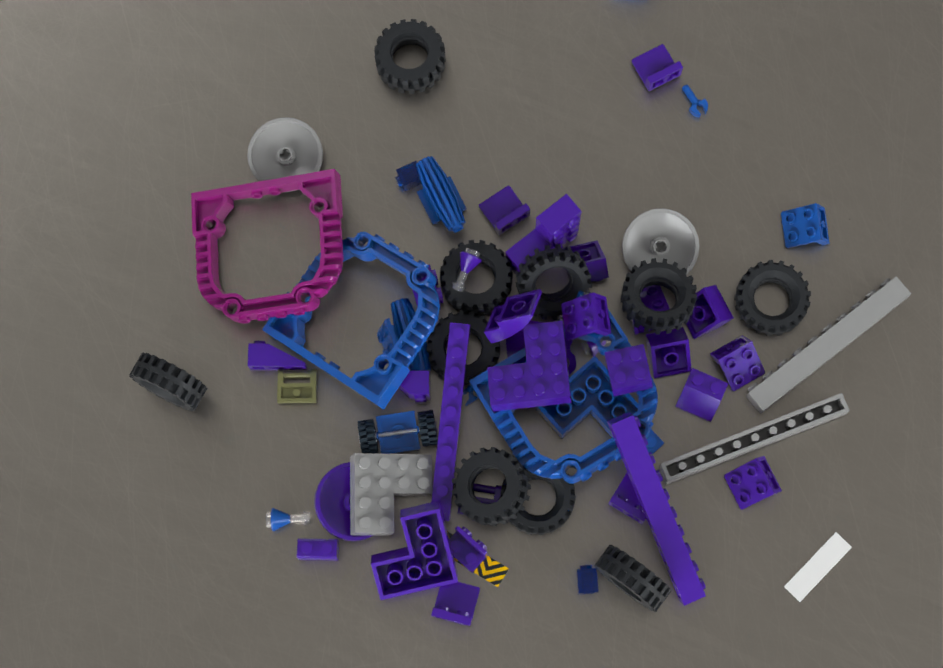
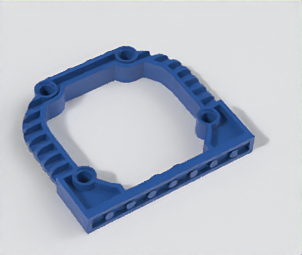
M360 232L354 238L347 237L342 240L343 262L352 257H357L366 262L379 259L404 274L408 285L418 294V308L414 317L390 353L377 356L373 367L356 372L351 379L340 372V366L330 361L328 364L325 362L326 357L316 352L314 355L302 347L306 342L305 323L310 321L313 311L305 312L304 315L289 314L285 318L270 317L262 330L380 408L385 409L409 373L408 366L413 362L414 357L420 352L421 347L428 340L431 332H433L439 319L440 304L438 293L435 289L436 277L428 270L429 266L421 260L416 262L411 254L406 251L404 253L399 252V248L391 242L389 245L384 243L385 239L377 234L372 236L367 232ZM321 252L315 256L314 261L308 266V270L302 275L299 283L311 281L320 266ZM311 296L306 298L305 303L310 300ZM389 363V366L384 369V366Z
M609 309L611 334L603 336L593 332L578 338L596 343L598 352L604 356V352L631 347L628 338ZM605 340L611 342V344L607 347L601 345V343ZM525 348L495 366L526 363ZM486 370L469 381L516 459L532 474L550 479L563 478L567 483L574 484L580 480L582 482L592 477V473L597 470L602 471L606 469L613 460L619 461L622 459L613 437L581 457L575 454H567L557 460H552L541 455L532 446L515 419L513 413L516 409L493 412L490 405L488 371ZM653 378V388L636 392L638 411L633 413L634 416L638 417L641 427L645 429L643 434L646 439L649 437V425L654 418L658 404L657 388ZM569 468L577 470L573 476L567 475L566 471Z

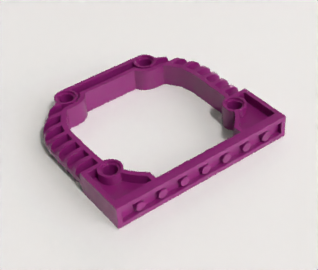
M335 169L191 193L192 235L196 238V279L202 296L210 305L223 311L225 316L234 322L242 324L250 323V320L256 319L266 321L269 317L285 318L289 314L304 315L305 312L318 308L320 298L328 294V291L336 284L343 268L341 176ZM300 190L311 199L309 209L319 219L321 258L319 269L311 281L297 284L291 293L249 300H246L237 293L225 294L219 280L218 238H221L226 232V226L223 222L234 208V200L251 197L262 198L263 195H279L281 192ZM322 206H324V209H323L322 211L318 212L319 209H320ZM311 296L310 300L305 303L306 298ZM237 307V311L232 314L233 310Z

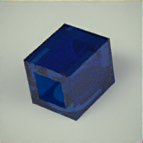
M417 161L396 169L397 176L395 180L399 187H403L404 191L421 184L416 167Z
M592 565L580 566V569L576 570L578 595L597 594L599 592L597 569L592 568Z

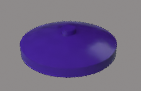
M350 462L332 468L323 476L315 492L314 505L320 523L330 534L346 541H361L374 536L350 534Z

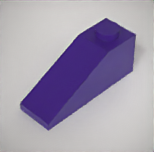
M258 340L248 344V367L250 370H308L305 362L270 344H266L265 341Z

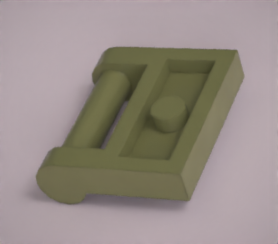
M278 369L277 403H317V369H311V371H285L284 369ZM310 378V383H284V380Z

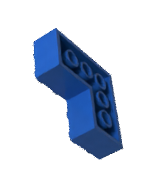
M596 356L569 377L572 403L536 407V411L561 439L590 414L613 437L607 421L627 412L633 414L638 411V403L629 393L613 396L608 369Z

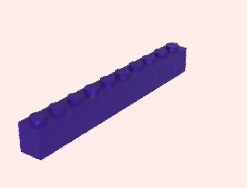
M451 322L431 501L440 502L444 521H450L452 490L454 489L452 478H455L471 326L470 324Z
M627 412L607 421L679 601L685 606L705 597V583L697 575L699 568L695 560H691L689 554L692 551L687 542L684 543L682 538L685 535L681 525L676 523L677 513L674 507H670L668 503L670 496L666 488H662L660 483L663 481L659 470L656 471L653 464L656 461L651 452L648 453L646 448L648 441L645 435L640 433L639 427H641L638 417Z

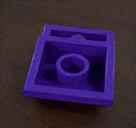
M541 289L507 297L504 305L494 307L484 331L491 344L513 336L529 323L540 299Z

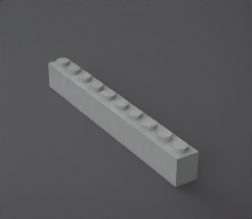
M897 276L892 280L888 278L880 284L882 288L877 292L874 289L865 296L867 300L863 303L858 301L851 307L853 311L848 315L844 312L836 319L838 323L834 326L829 324L822 330L823 334L819 338L816 335L807 342L808 346L805 349L801 347L792 354L794 357L791 360H783L777 365L779 368L774 373L772 370L762 377L764 379L763 382L760 384L756 382L750 386L746 397L757 411L762 414L906 300L911 293Z
M840 393L663 462L658 468L667 485L844 416L850 410L843 394Z

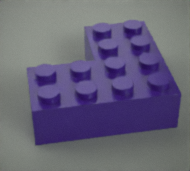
M567 194L536 217L535 229L505 252V257H508L510 266L515 274L520 272V263H526L525 257L527 255L531 257L535 255V249L538 248L539 251L545 250V245H549L550 249H554L556 244H560L561 248H563L562 245L567 241L570 243L578 237L582 211Z
M563 321L528 324L523 328L527 363L487 367L490 405L493 412L572 403Z
M435 501L401 509L400 520L408 547L371 555V567L380 600L458 582V572L440 502Z

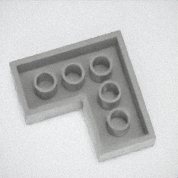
M354 453L350 456V534H393L394 496L427 497L432 494V455Z

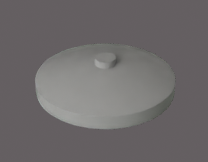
M277 118L265 123L254 133L248 146L247 157L253 175L258 181L318 172L323 161V149L319 137L308 124L294 118Z
M664 208L648 210L638 215L627 227L622 242L623 257L630 270H632L634 265L639 268L641 261L645 260L648 264L651 263L652 258H656L657 262H662L664 258L671 265L677 262V268L680 270L686 268L687 275L698 258V235L692 223L682 214Z

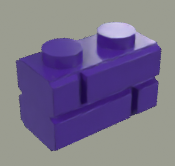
M298 538L297 559L339 561V540Z

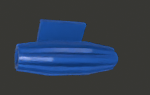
M432 156L423 158L416 163L423 189L417 191V194L432 225L442 221L448 231H453L454 233L461 231L466 223L462 212L466 210V206L451 176H446Z
M402 298L391 303L393 325H391L390 318L385 319L377 332L378 341L382 343L384 348L383 354L388 355L414 317L415 310L409 298ZM427 342L423 344L420 352L416 354L415 359L408 366L410 371H431Z

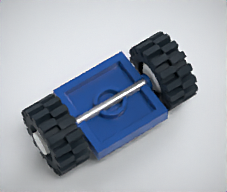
M414 410L376 416L378 432H376L373 419L358 421L361 452L378 454L377 440L380 442L381 454L420 449L418 433L421 434L423 447L437 445V426L433 410L417 412L419 426L416 424Z

